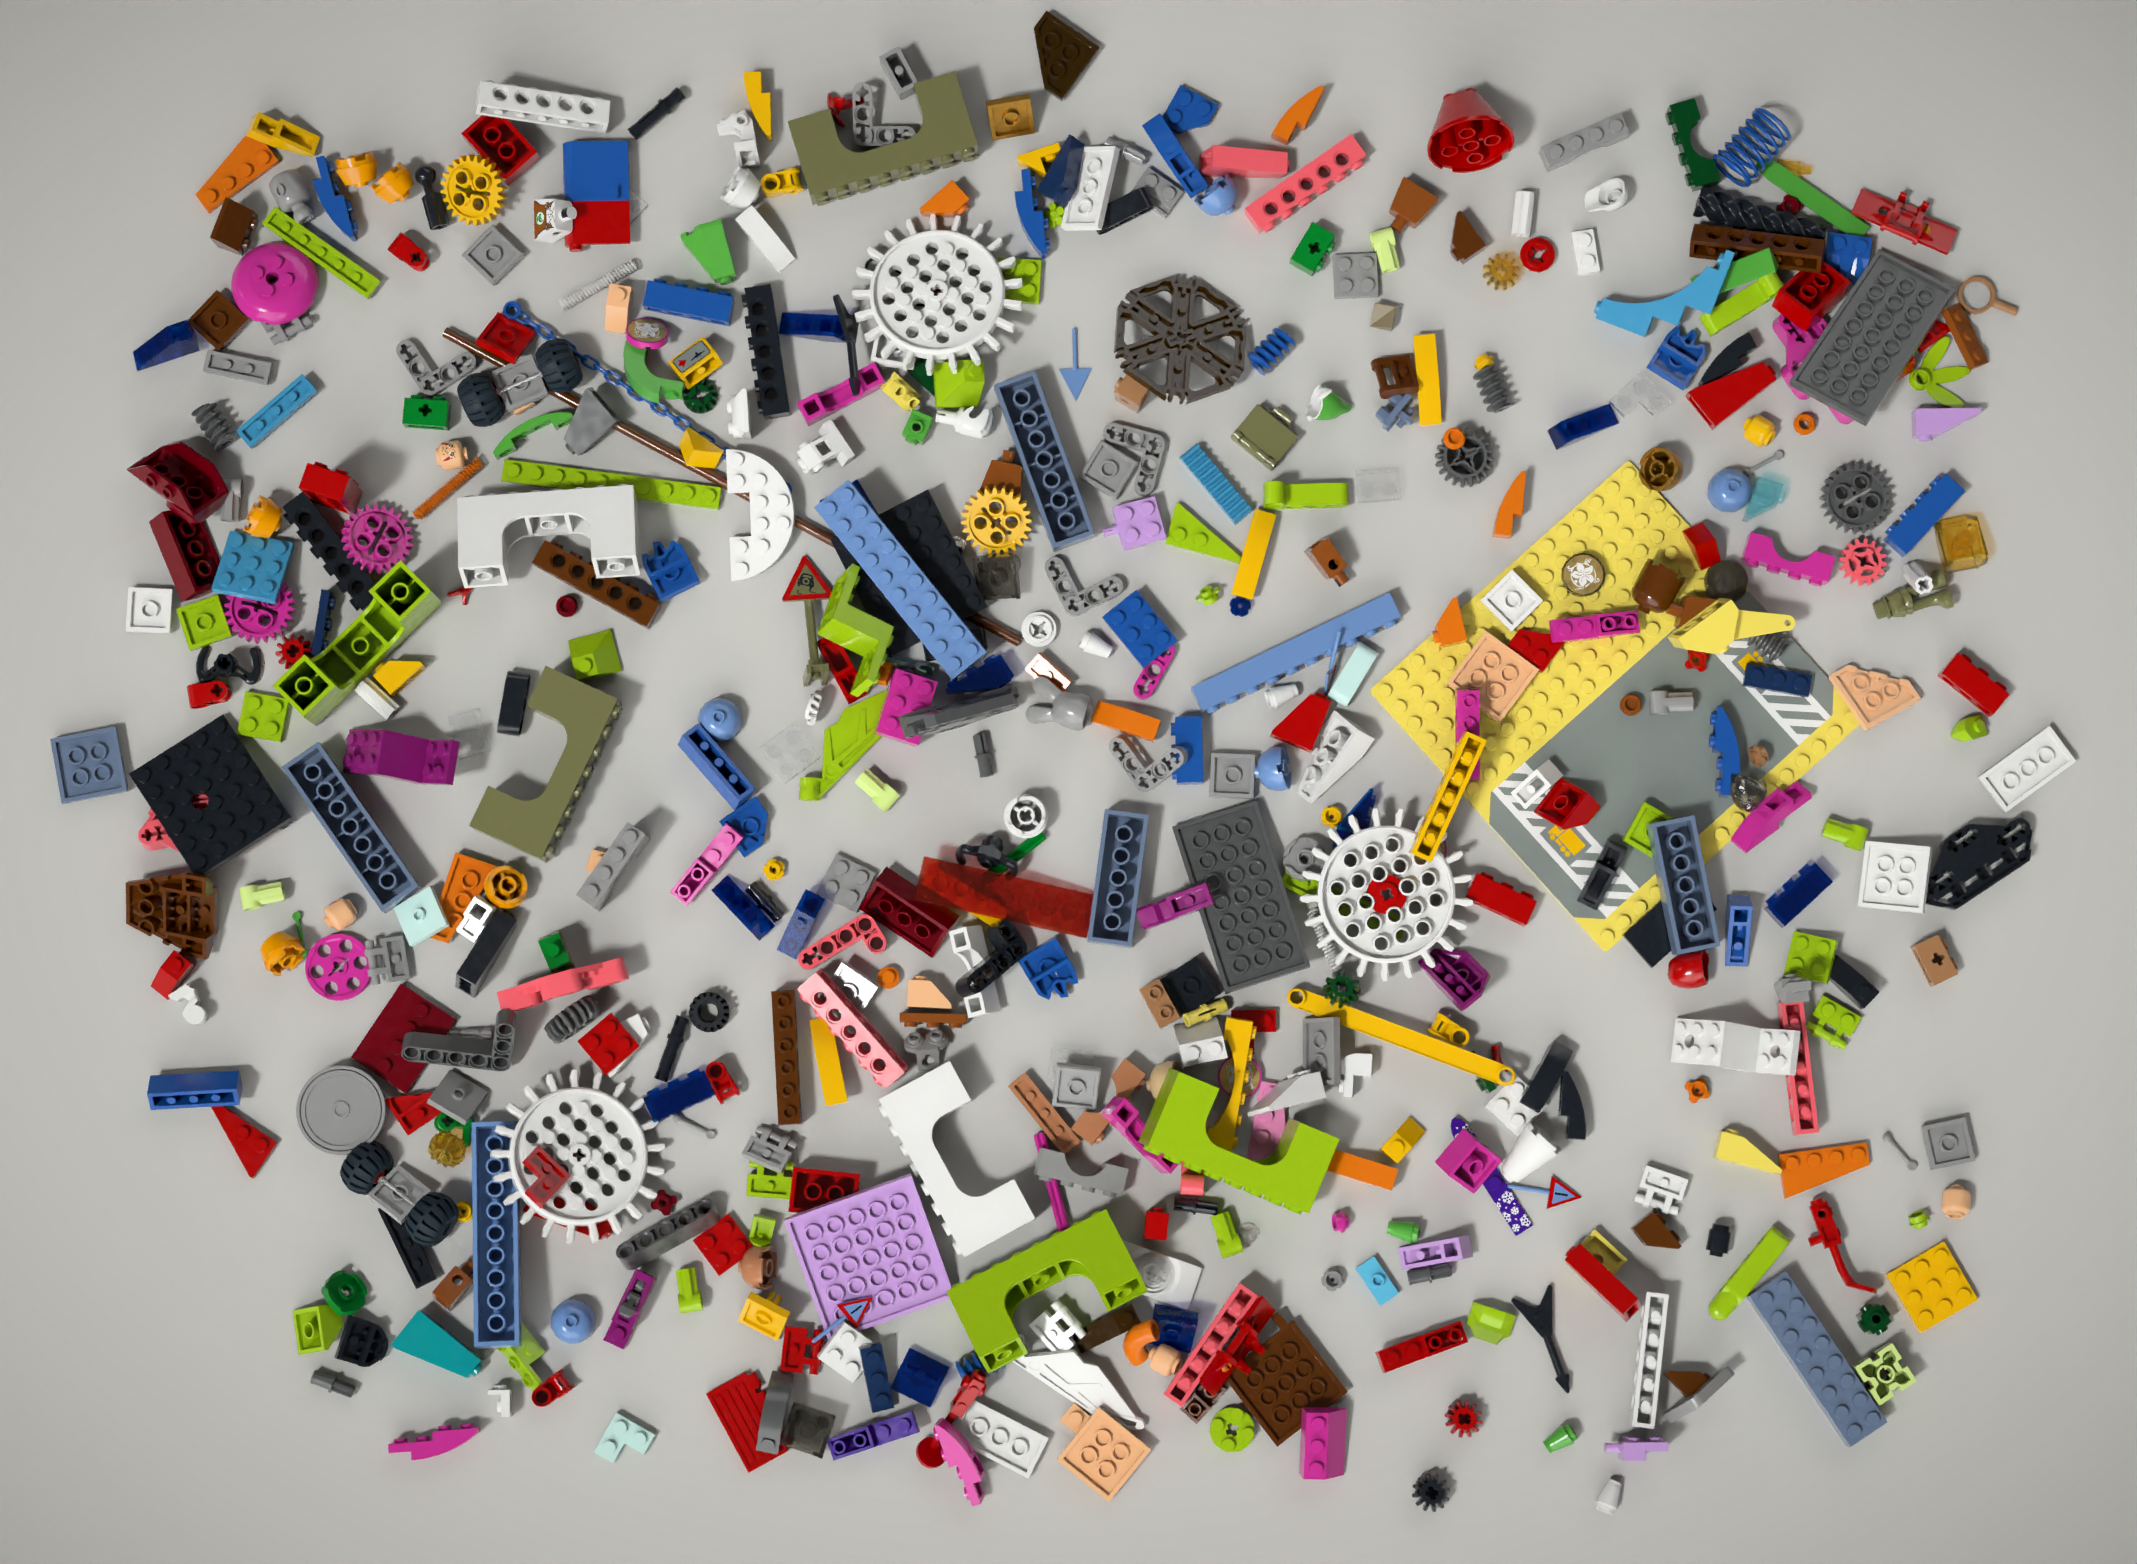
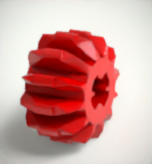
M292 633L290 640L285 636L282 637L285 642L284 645L277 643V647L282 649V651L275 652V655L281 657L278 662L281 665L285 664V669L287 670L304 654L311 658L307 655L312 653V648H307L311 642L309 640L304 641L303 635H299L296 639V635ZM294 648L299 650L295 657L290 654V652L294 651Z
M1457 1400V1409L1452 1405L1448 1406L1449 1410L1453 1413H1445L1444 1416L1451 1418L1452 1421L1446 1422L1445 1425H1454L1450 1430L1452 1434L1459 1429L1458 1437L1460 1438L1463 1437L1464 1430L1466 1435L1471 1437V1428L1475 1432L1479 1431L1474 1424L1483 1423L1482 1420L1476 1419L1477 1416L1482 1415V1412H1473L1477 1407L1475 1403L1468 1408L1469 1400L1464 1401L1463 1407L1461 1402ZM1467 1413L1469 1415L1467 1417L1469 1419L1468 1423L1462 1422L1460 1424L1458 1420L1461 1419L1458 1416Z

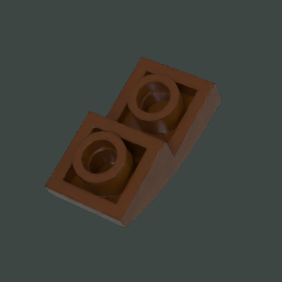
M1223 1384L1215 1397H1213L1200 1385L1180 1410L1197 1424L1228 1388Z

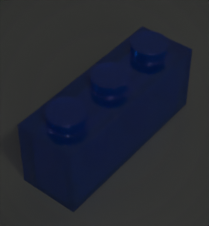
M1806 863L1797 871L1800 875L1795 880L1790 878L1781 886L1784 890L1779 895L1774 893L1765 901L1768 905L1763 909L1781 928L1785 927L1833 883L1816 863L1811 865Z
M699 1069L688 1073V1078L682 1081L677 1078L666 1083L667 1088L659 1090L657 1087L646 1092L647 1097L643 1098L653 1122H660L716 1096L706 1071L700 1072Z

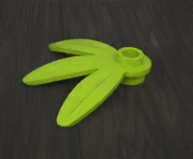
M1944 336L1928 350L1920 369H1915L1909 374V384L1917 391L1925 390L1935 401L1948 408H1965L1964 403L1954 394L1936 385L1959 380L1971 372L1968 367L1960 366L1945 367L1933 371L1944 356L1950 343L1949 336Z

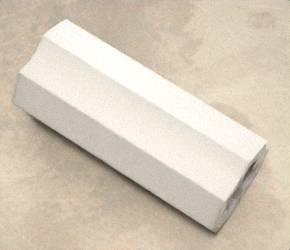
M1516 191L1511 236L1529 238L1535 193Z
M1913 561L1903 566V577L1915 591L1923 594L1929 593L1934 587L1932 585V578L1918 563Z
M368 677L362 680L355 689V692L387 721L400 708L395 701Z

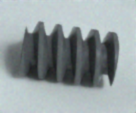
M1498 364L1483 368L1473 376L1474 380H1480L1476 384L1477 388H1483L1480 391V396H1487L1483 400L1484 404H1490L1486 408L1487 412L1498 413L1514 405V402H1506L1511 397L1510 394L1503 395V392L1508 389L1507 386L1500 387L1504 379L1496 378L1501 371H1493V368Z
M216 402L212 404L207 403L195 409L191 415L196 417L195 421L197 424H201L200 429L205 431L204 435L206 438H210L209 443L215 445L214 450L220 451L233 442V437L237 433L235 431L228 432L232 427L231 424L223 425L227 418H219L222 410L214 411L218 404Z
M1772 633L1770 635L1764 634L1748 637L1747 645L1750 646L1755 643L1754 651L1762 649L1761 657L1769 654L1767 662L1770 663L1776 660L1790 643L1782 646L1784 639L1775 640L1777 633Z

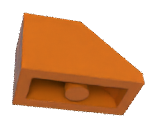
M951 180L920 207V214L924 217H930L931 214H935L936 217L954 218L956 215L962 216L969 209L970 199Z
M1457 597L1452 598L1435 625V630L1432 631L1434 643H1438L1439 648L1467 641Z

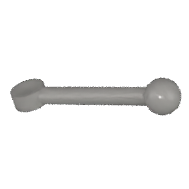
M1775 452L1774 456L1764 460L1763 462L1753 466L1752 468H1745L1743 470V473L1747 477L1750 476L1751 472L1763 467L1764 465L1776 459H1782L1783 452Z
M674 1114L672 1117L674 1122H681L705 1134L708 1139L715 1137L714 1131H707L681 1118L679 1114Z
M1884 1134L1883 1140L1888 1142L1908 1164L1909 1170H1915L1917 1164L1908 1159L1891 1140L1890 1134Z

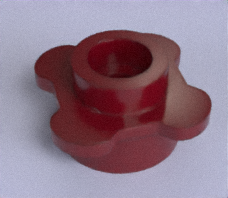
M1787 194L1783 197V202L1777 205L1776 211L1788 212L1795 216L1797 211L1802 209V203Z
M658 1190L655 1201L651 1202V1208L653 1210L657 1209L664 1216H667L671 1213L670 1209L673 1204L677 1203V1198L674 1195L666 1194L665 1190Z

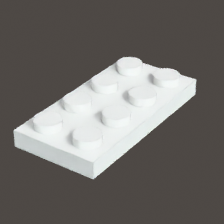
M1116 146L1084 147L1077 189L1065 208L1061 224L1062 229L1065 231L1102 230L1120 152L1119 148Z
M2048 726L1979 776L1978 779L2003 813H2006L2075 763L2076 760L2051 726Z
M976 1400L973 1401L964 1416L958 1418L954 1426L966 1438L974 1451L1028 1479L1049 1439Z

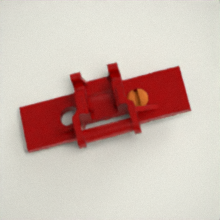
M1863 188L1861 189L1851 214L1880 226V230L1883 232L1887 230L1910 240L1913 245L1920 243L1948 255L1958 230L1925 216L1930 203L1923 201L1919 207L1905 202L1907 193L1901 191L1895 203ZM1885 209L1888 212L1886 215L1879 214V210Z
M1261 1295L1259 1298H1256L1241 1321L1238 1320L1236 1325L1239 1327V1332L1225 1351H1216V1356L1200 1377L1199 1383L1211 1396L1215 1397L1235 1367L1247 1375L1252 1369L1243 1360L1250 1350L1261 1355L1265 1352L1266 1349L1260 1346L1262 1343L1258 1341V1335L1276 1310L1264 1296Z

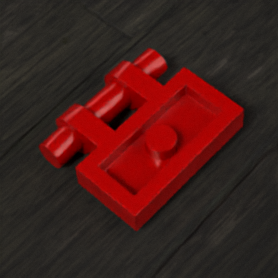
M785 1326L780 1371L803 1373V1366L805 1364L810 1365L809 1374L818 1375L819 1366H821L822 1361L818 1359L817 1355L821 1351V1346H824V1339L821 1338L816 1343H812V1339L823 1330L814 1329V1337L809 1338L807 1337L808 1328ZM806 1344L812 1345L811 1358L805 1357Z

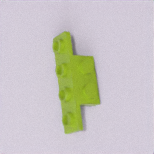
M522 1323V1347L496 1349L506 1356L510 1367L520 1374L523 1383L534 1391L542 1384V1380L534 1372L530 1364L546 1352Z

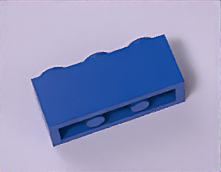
M1202 716L1175 717V723H1171V736H1175V744H1171V749L1175 746L1184 747L1188 753V760L1172 774V780H1176L1177 785L1203 784ZM1177 753L1173 758H1176V760H1178L1180 754Z

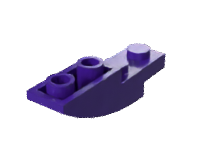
M910 1411L827 1439L834 1461L919 1433L920 1430L914 1411Z

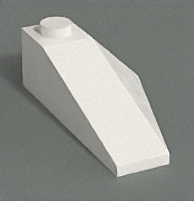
M1335 710L1321 729L1319 734L1322 736L1318 748L1314 747L1312 754L1315 756L1312 764L1306 768L1297 791L1310 804L1358 762L1374 741V738L1364 729Z

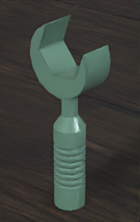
M888 655L885 662L893 663L894 667L912 669L915 675L925 678V674L928 673L933 676L934 667L931 664L919 662L914 666L905 660Z

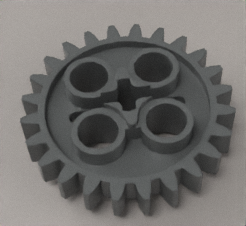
M1848 463L1845 465V471L1838 467L1837 474L1831 472L1829 475L1832 480H1824L1828 487L1820 489L1826 494L1819 497L1820 500L1825 501L1820 508H1827V512L1823 516L1832 517L1829 524L1836 521V529L1844 526V533H1847L1852 528L1853 534L1857 533L1858 528H1860L1862 534L1865 533L1866 526L1872 531L1874 529L1873 522L1880 525L1882 523L1880 518L1885 519L1887 517L1883 510L1886 511L1891 508L1885 503L1892 500L1891 497L1886 496L1891 489H1884V485L1888 481L1881 482L1879 480L1882 473L1875 476V468L1867 471V464H1864L1859 469L1858 463L1854 464L1853 469H1851ZM1855 479H1861L1865 487L1863 489L1857 488L1855 486ZM1837 489L1845 492V499H1839L1836 496ZM1868 489L1873 490L1871 493L1862 496L1858 501H1853L1841 509L1838 507L1840 504L1849 501L1853 496L1856 497ZM1866 498H1871L1875 501L1874 508L1866 505ZM1848 508L1854 509L1856 511V518L1848 517L1846 510Z

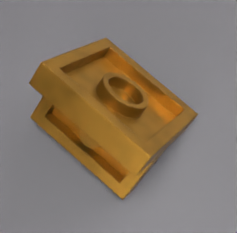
M1029 93L986 101L992 141L1035 133Z

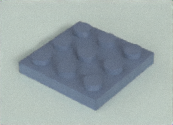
M116 726L50 739L62 804L129 792Z

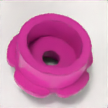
M1343 1211L1332 1214V1227L1334 1231L1344 1233L1345 1228L1349 1227V1217Z

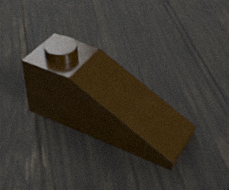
M1130 1304L1083 1327L1087 1334L1081 1339L1075 1333L1072 1336L1080 1352L1083 1353L1129 1331L1134 1325L1141 1322L1133 1305Z

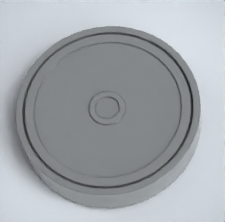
M333 1066L323 1069L305 1083L299 1094L296 1106L299 1128L304 1137L317 1149L329 1154L348 1155L358 1144L363 1142L370 1144L381 1135L388 1116L385 1093L376 1079L361 1069L351 1066Z

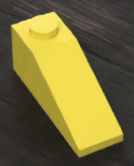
M1726 1129L1725 1132H1719L1713 1158L1774 1174L1782 1173L1780 1167L1745 1137L1738 1136L1739 1131Z

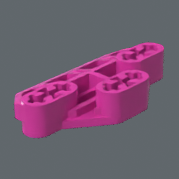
M1782 314L1773 321L1772 328L1786 348V364L1781 369V376L1788 386L1791 378L1818 340L1817 337H1820L1828 325L1823 317L1806 332ZM1789 386L1798 399L1806 400L1810 398V396ZM1828 406L1840 423L1849 424L1854 421Z

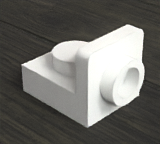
M493 1385V1390H488V1395L501 1394V1399H497V1412H501V1417L513 1416L512 1389H507V1385Z

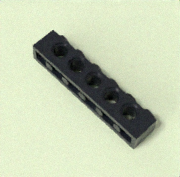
M771 284L744 288L745 295H741L743 308L748 309V316H745L746 329H751L752 336L748 337L749 350H754L755 358L751 359L752 371H757L758 380H754L756 393H760L761 401H757L758 412L763 414L765 420L791 416ZM762 305L765 307V311L759 315L753 312L754 308ZM764 326L768 328L767 334L764 336L758 335L756 331L759 327ZM769 348L771 349V354L768 357H762L759 354L761 349ZM766 369H772L775 373L773 377L765 378L763 377V372ZM770 390L778 393L777 397L773 400L766 398V394Z
M301 492L282 507L286 512L283 516L290 525L296 524L299 528L296 533L303 542L309 541L312 545L310 551L317 560L320 557L326 563L323 565V568L330 576H336L339 580L336 585L343 593L348 592L352 599L349 601L357 611L361 609L364 612L373 600V595L369 590L375 585V582L365 569L360 570V563L353 565L354 557L347 558L350 551L343 550L345 544L341 542V538L314 503ZM303 515H311V520L308 524H301ZM317 532H324V538L321 541H314V535ZM333 548L337 549V556L329 559L327 557L328 551ZM346 565L350 566V573L342 576L340 574L341 568ZM357 583L364 584V589L360 593L354 592V586Z

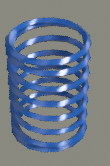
M1755 108L1752 111L1753 119L1745 120L1748 128L1739 126L1738 131L1740 135L1732 134L1731 137L1734 144L1732 142H1725L1727 151L1718 150V154L1713 156L1717 168L1729 180L1741 187H1749L1752 184L1751 179L1758 177V171H1764L1765 163L1772 161L1771 155H1777L1779 153L1778 148L1784 147L1786 145L1785 141H1790L1791 139L1790 131L1786 125L1774 114L1763 108ZM1766 115L1771 117L1775 122H1777L1782 127V129L1787 134V137H1784V135L1782 134L1781 130L1777 127V125ZM1761 118L1768 122L1774 128V130H1772ZM1750 123L1759 128L1769 140L1759 134ZM1743 131L1751 135L1763 148L1748 138ZM1772 135L1781 139L1782 143L1780 145L1777 144ZM1736 138L1742 141L1745 145H1747L1754 152L1755 155L1746 150L1736 140ZM1766 144L1773 146L1775 151L1770 152ZM1730 147L1739 152L1748 163L1735 154ZM1758 151L1767 154L1768 159L1764 160ZM1717 158L1721 159L1730 169L1741 175L1745 179L1746 183L1740 182L1734 177H1732L1720 165ZM1751 158L1760 162L1762 166L1760 168L1756 167ZM1744 166L1754 170L1755 174L1753 176L1749 175Z

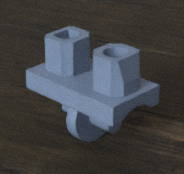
M1410 394L1392 395L1388 398V401L1396 406L1392 412L1384 406L1376 412V418L1383 424V429L1389 432L1399 418L1400 420L1396 424L1399 428H1402L1405 423L1409 426L1414 423L1411 418L1414 410L1409 408L1404 413L1412 403V396Z

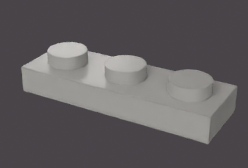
M208 350L203 371L268 386L273 364Z

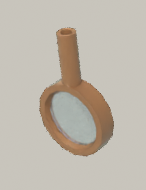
M1971 277L1964 281L1958 289V304H1961L1963 310L1967 313L1982 314L1992 306L2015 316L2018 310L2015 306L1995 299L1994 287L1985 278Z

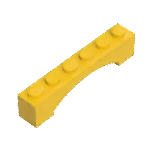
M1226 1016L1223 1039L1228 1041L1233 1055V1087L1224 1112L1213 1126L1208 1125L1207 1136L1213 1144L1232 1152V1148L1236 1149L1238 1143L1235 1129L1240 1127L1242 1114L1238 1113L1239 1105H1244L1246 1092H1242L1243 1083L1248 1082L1249 1070H1245L1246 1062L1251 1061L1253 1048H1249L1250 1039H1255L1257 1026H1253V1020Z

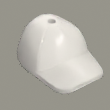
M1613 178L1589 190L1584 199L1587 212L1603 209L1615 211L1627 202L1629 194L1625 182L1620 178Z

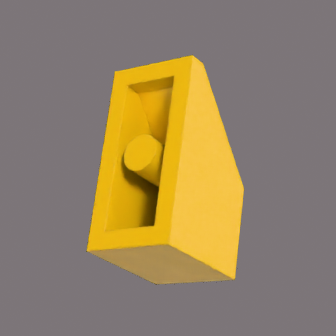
M419 661L382 662L375 668L374 671L376 673L373 677L391 696L395 697L426 667Z
M1409 1116L1379 1149L1393 1163L1397 1164L1426 1131Z

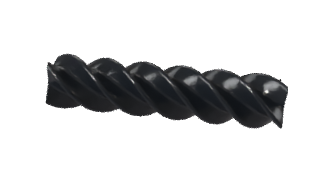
M1704 186L1701 188L1693 213L1694 217L1706 216L1713 223L1727 222L1734 229H1748L1750 231L1823 240L1825 239L1828 226L1827 224L1817 225L1808 218H1796L1788 212H1775L1766 205L1755 206L1746 199H1733L1724 192L1713 193Z

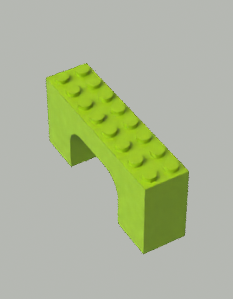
M401 560L369 590L373 595V600L355 621L314 658H308L304 654L272 685L304 718L315 726L334 710L362 680L442 604L436 595Z
M1169 1068L1138 1141L1144 1145L1143 1149L1157 1156L1164 1153L1163 1158L1179 1165L1183 1161V1166L1198 1173H1201L1203 1169L1204 1175L1220 1182L1224 1178V1183L1239 1190L1243 1186V1191L1261 1198L1263 1194V1199L1280 1207L1284 1203V1208L1301 1215L1302 1211L1309 1213L1340 1139L1289 1118L1277 1148L1269 1157L1263 1160H1251L1213 1144L1206 1133V1120L1219 1088Z
M1106 1209L1094 1212L1089 1218L1073 1223L1070 1228L1052 1234L1050 1238L1043 1242L1034 1243L1029 1249L1013 1254L1010 1259L1004 1262L995 1263L990 1269L983 1273H976L971 1279L963 1283H957L950 1290L946 1291L988 1374L1028 1354L1015 1328L1014 1312L1022 1301L1068 1277L1083 1276L1095 1285L1108 1312L1148 1292Z

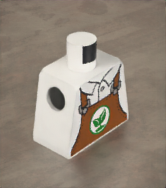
M559 199L533 200L534 241L554 243L572 232V220L576 218L577 211L572 207L570 201Z

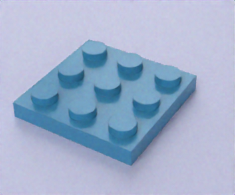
M230 531L211 588L214 593L277 604L294 551V543L272 538L252 537L250 534Z

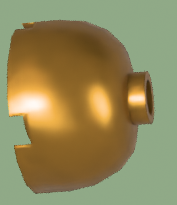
M1663 447L1651 448L1645 452L1639 463L1641 465L1639 478L1642 484L1648 489L1655 491L1671 490L1680 482L1684 472L1683 463L1679 455Z

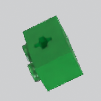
M1312 222L1293 253L1289 264L1310 276L1315 271L1319 273L1325 263L1322 260L1325 253L1330 254L1336 244L1333 242L1335 235ZM1316 246L1318 248L1317 252L1311 254L1310 250Z
M411 395V398H404L402 424L406 428L449 431L451 404L444 397L435 396L430 400L424 399V396ZM429 408L432 413H428L425 416L422 411L425 412Z

